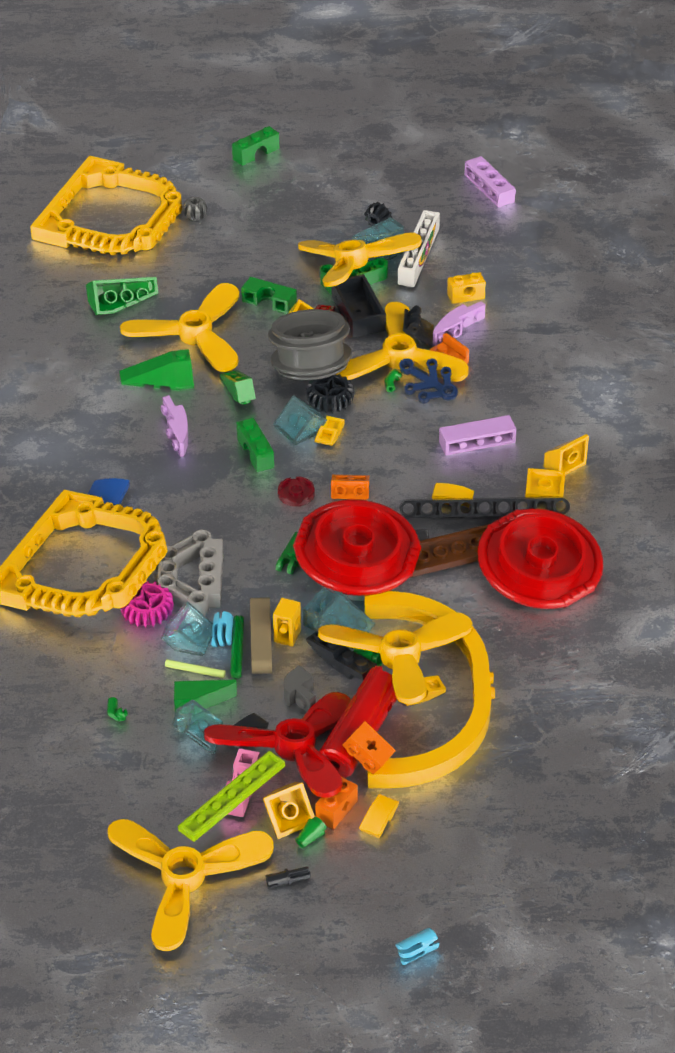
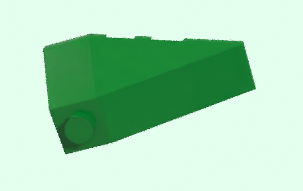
M157 277L94 280L86 284L88 302L95 315L113 314L159 294Z
M189 349L170 351L119 371L121 385L143 387L147 384L154 385V388L168 386L171 390L194 388Z

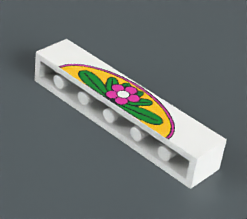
M423 211L414 233L421 236L422 243L418 248L405 251L398 267V285L406 287L415 286L439 231V212Z

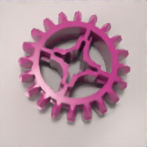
M147 581L141 586L131 601L125 607L120 608L125 621H129L131 625L136 623L137 627L140 625H144L145 628L147 625L154 627L156 623L161 625L162 620L167 621L168 616H171L174 607L173 596L168 588H161L160 584L158 585L156 581L153 583Z

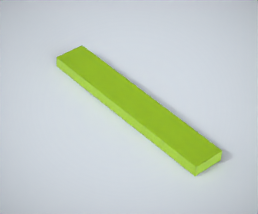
M269 750L180 823L178 831L195 842L283 769L285 761Z

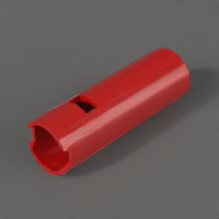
M375 666L369 670L357 689V693L349 702L319 751L332 763L341 777L347 778L351 776L359 764V761L354 756H351L342 746L344 742L364 721L378 732L388 716V712L397 701L392 683V675L383 671L382 666Z

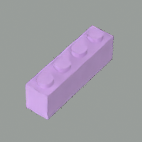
M510 415L439 428V443L445 456L516 443V427Z

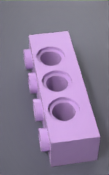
M482 156L465 161L464 175L497 207L515 202V187Z

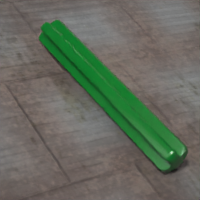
M242 615L233 617L230 669L231 678L239 679L242 675L244 617Z

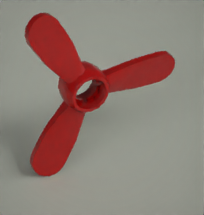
M331 692L311 706L302 719L293 718L281 721L275 730L218 724L205 728L204 738L209 743L217 745L275 748L276 753L282 759L296 763L302 779L314 795L322 798L332 797L341 791L343 787L342 778L332 763L315 748L316 737L334 728L351 698L344 693Z

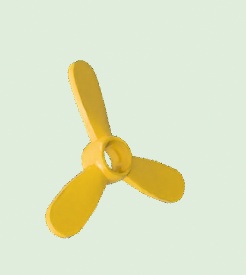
M417 233L395 235L368 244L363 240H347L337 245L317 240H307L299 242L298 249L335 258L336 263L322 279L325 287H332L345 282L352 271L365 266L369 258L418 248L422 240L421 236Z
M221 283L206 296L198 310H190L183 313L179 320H128L120 325V332L122 335L129 337L179 335L182 342L188 345H198L203 356L214 369L219 372L231 371L239 363L238 355L225 340L212 332V323L224 315L238 301L239 289L233 284Z
M390 302L386 304L384 310L386 313L388 337L383 341L382 349L350 359L347 367L335 375L341 374V377H347V380H351L384 365L393 369H400L399 363L405 358L411 359L415 367L428 374L430 372L427 368V360L431 358L436 359L438 364L436 369L437 377L444 379L441 377L440 371L443 367H449L452 373L450 377L451 382L465 379L469 369L467 363L462 359L436 351L417 348L414 339L403 332L404 310L410 311L409 307L401 302Z
M453 612L428 622L414 632L393 630L386 633L384 637L331 624L321 626L318 631V637L325 642L380 653L382 663L386 667L393 669L392 683L396 699L404 704H412L421 701L427 693L423 673L418 665L421 651L446 645L468 635L472 630V621L463 613Z
M128 819L113 821L107 829L108 839L113 844L132 856L161 870V877L167 889L156 913L151 938L153 945L162 951L174 950L183 943L190 916V893L202 885L205 876L236 871L265 862L271 857L274 849L272 838L262 831H252L224 840L200 853L194 848L187 846L170 849L155 835ZM180 867L194 869L193 872L186 875H178L172 872Z

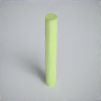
M169 659L165 661V667L218 678H224L226 674L225 670Z

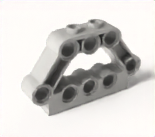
M201 529L174 545L167 546L168 551L165 557L156 566L155 571L158 574H154V582L156 581L161 588H168L173 596V603L189 611V614L193 617L200 618L206 616L209 608H221L223 539H211V533ZM200 557L198 590L178 580L177 569Z

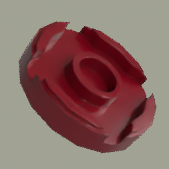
M296 477V479L286 478L278 486V497L281 502L289 506L307 505L315 497L314 484L304 477Z

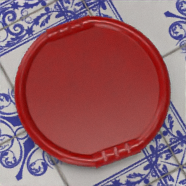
M359 499L334 501L312 511L303 518L293 544L299 565L311 579L332 591L354 596L381 594L403 584L413 576L422 548L415 529L401 514L380 503Z
M516 509L489 524L482 534L478 545L479 566L489 584L504 597L527 607L538 609L566 608L594 592L603 573L602 552L593 535L576 520L551 510Z

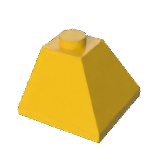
M585 434L545 452L544 467L547 470L565 471L566 475L585 465L589 436Z
M303 782L290 783L275 789L263 797L277 839L302 830L308 819L314 817Z

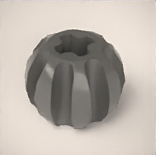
M200 197L188 198L183 205L184 215L191 221L203 219L207 212L205 201Z

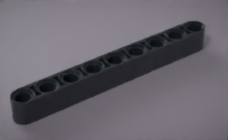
M563 497L406 499L401 502L399 509L401 514L407 518L505 516L518 509V504L522 501L527 503V509H537L538 502L545 501L546 510L562 514L568 513L570 504ZM564 501L565 508L557 511L556 503ZM483 502L489 504V509L486 512H481L479 509L480 504ZM501 502L508 503V509L504 512L499 511L498 508ZM410 503L413 505L414 508L411 513L403 511L405 504ZM425 503H430L433 508L431 512L424 513L422 506ZM444 503L451 504V510L448 513L441 511V506ZM469 503L470 510L462 512L460 510L461 504Z

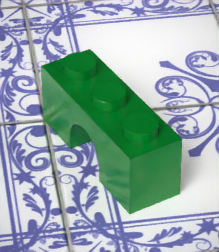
M268 126L232 143L233 160L244 166L255 160V153L258 148L266 154L278 150L279 132Z
M250 277L241 288L242 302L257 306L263 300H271L273 311L288 314L297 302V289Z
M250 418L236 422L237 439L243 450L249 449L250 462L256 472L274 468V451L255 419Z

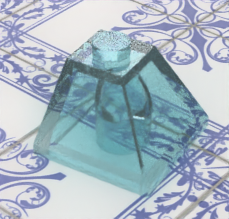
M293 395L273 425L293 444L297 445L316 436L320 426H324L327 419L317 410Z
M187 602L167 623L161 639L174 651L203 656L212 638L213 623L192 604Z
M193 699L177 708L172 725L212 755L216 753L217 744H212L205 740L204 729L211 725L223 724V721Z

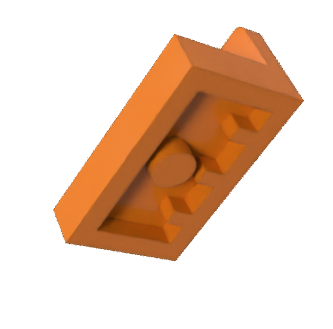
M447 333L443 334V342L430 349L431 351L462 359L467 364L469 363V349Z
M332 474L331 498L369 499L370 475Z

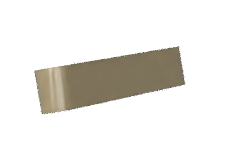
M270 597L250 598L252 674H272Z

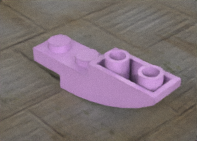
M482 301L469 307L462 304L445 315L433 331V346L443 342V334L447 333L456 338L462 335L463 328L484 319L485 304Z
M168 395L162 397L163 405H161L162 414L166 415L168 422L166 435L168 439L172 440L173 449L178 451L180 457H183L188 447L187 416L183 405L175 406Z

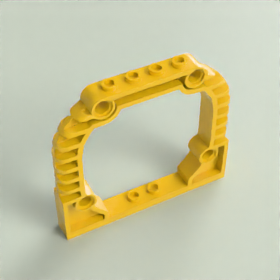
M88 156L30 226L32 240L68 248L70 244H73V247L76 248L81 246L84 250L100 251L101 254L109 252L110 255H116L118 252H121V255H125L132 249H134V252L150 250L161 240V237L168 231L169 226L174 223L176 217L181 214L183 208L181 194L177 192L173 183L167 181V178L164 176L159 177L155 173L150 175V172L147 171L142 173L138 169L133 171L129 167L124 169V163ZM96 186H104L106 188L122 186L159 196L161 202L159 208L146 224L136 226L127 234H106L74 226V221L60 217V213L74 199L82 187L88 189Z
M63 490L0 566V604L26 611L32 606L36 610L52 611L58 615L62 613L66 617L71 615L82 617L84 614L93 616L100 609L107 612L112 608L125 607L137 594V591L146 582L168 551L164 533L158 520L151 513L143 512L139 508L133 510L130 506L125 508L120 504L114 506L111 502L104 503L102 497ZM98 524L140 534L139 542L141 547L119 576L106 580L97 590L83 593L69 592L36 584L33 576H22L20 573L54 529L63 530L80 525L82 528H91Z

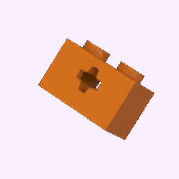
M366 721L342 745L351 756H354L373 775L396 751Z
M341 777L343 787L337 795L327 798L321 797L315 804L316 817L320 818L327 827L333 830L358 802V785Z

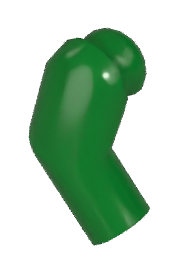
M391 370L385 378L384 382L387 392H393L395 390L394 381H399V378H402V373L398 372V370Z
M115 697L108 699L107 715L117 722L126 720L128 712L126 709L122 711V707L118 709V699Z

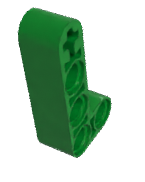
M384 258L368 261L365 266L354 269L349 277L364 274L370 285L388 278V261ZM326 264L320 268V283L332 295V287H325L322 282L324 276L333 267L331 264Z

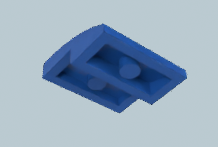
M117 478L96 480L90 488L88 495L102 497L104 503L111 502L115 506L116 504H121L130 483L129 480Z

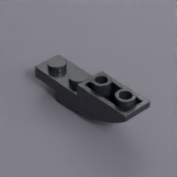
M319 630L306 638L307 643L324 661L349 679L357 677L364 680L369 670L377 666L376 663L350 650L347 646L321 640L318 637Z

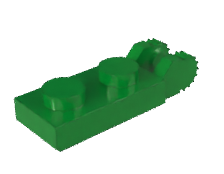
M298 532L294 533L279 557L275 568L277 571H281L285 564H289L287 566V573L292 574L296 567H299L293 548Z

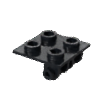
M419 306L412 307L410 311L405 309L403 332L432 348L434 325L421 318L422 310Z

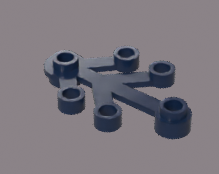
M405 358L400 361V371L403 374H411L423 381L415 384L407 383L404 386L407 395H413L418 390L437 389L438 391H422L419 393V401L423 404L428 403L430 399L442 397L444 400L450 401L457 397L458 389L451 384L450 377L452 373L449 367H443L440 371L441 377L444 378L443 385L438 382L436 370L438 364L436 359L431 358L426 362L430 376L414 368L411 359Z

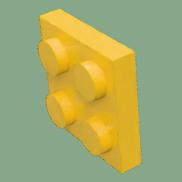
M528 468L525 497H563L565 471Z

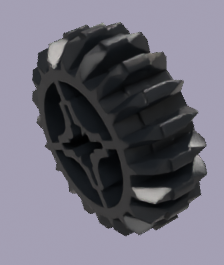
M341 374L333 375L322 379L309 380L306 387V398L309 405L313 409H318L319 412L322 410L326 413L328 411L334 413L336 410L340 412L341 409H346L347 406L351 405L354 398V388L351 380H347V377H341Z

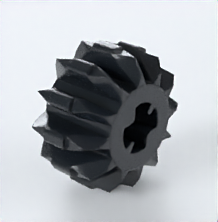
M376 202L367 207L364 215L366 216L365 220L369 222L368 225H372L373 229L376 228L380 231L387 228L393 219L391 216L392 212L388 210L389 208L385 207L384 203Z

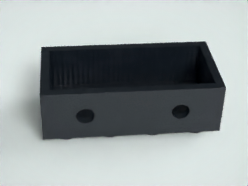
M364 274L349 277L345 282L332 286V299L344 320L349 324L350 333L353 338L386 331V313Z

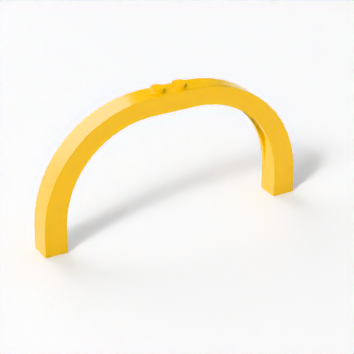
M387 591L381 594L365 596V619H399L425 625L443 615L456 612L438 601L412 593ZM473 626L468 635L453 641L464 653L471 669L474 706L468 722L453 739L437 749L416 756L389 758L374 775L367 771L368 788H403L431 782L460 767L481 745L489 726L491 699H495V688L491 687V684L494 683V674L489 670V660L485 645Z

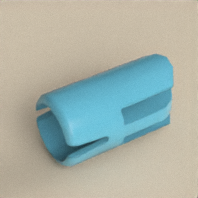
M223 611L221 619L220 612L214 615L211 640L213 647H218V642L221 647L226 646V642L229 646L231 645L233 616L231 613Z
M426 928L395 944L402 965H406L439 947V942L434 943L438 939L434 930Z

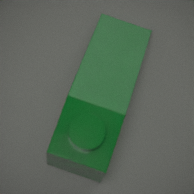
M238 370L220 374L221 379L236 402L248 404L251 400L256 399L251 377Z
M236 679L174 681L175 714L197 713L237 697Z

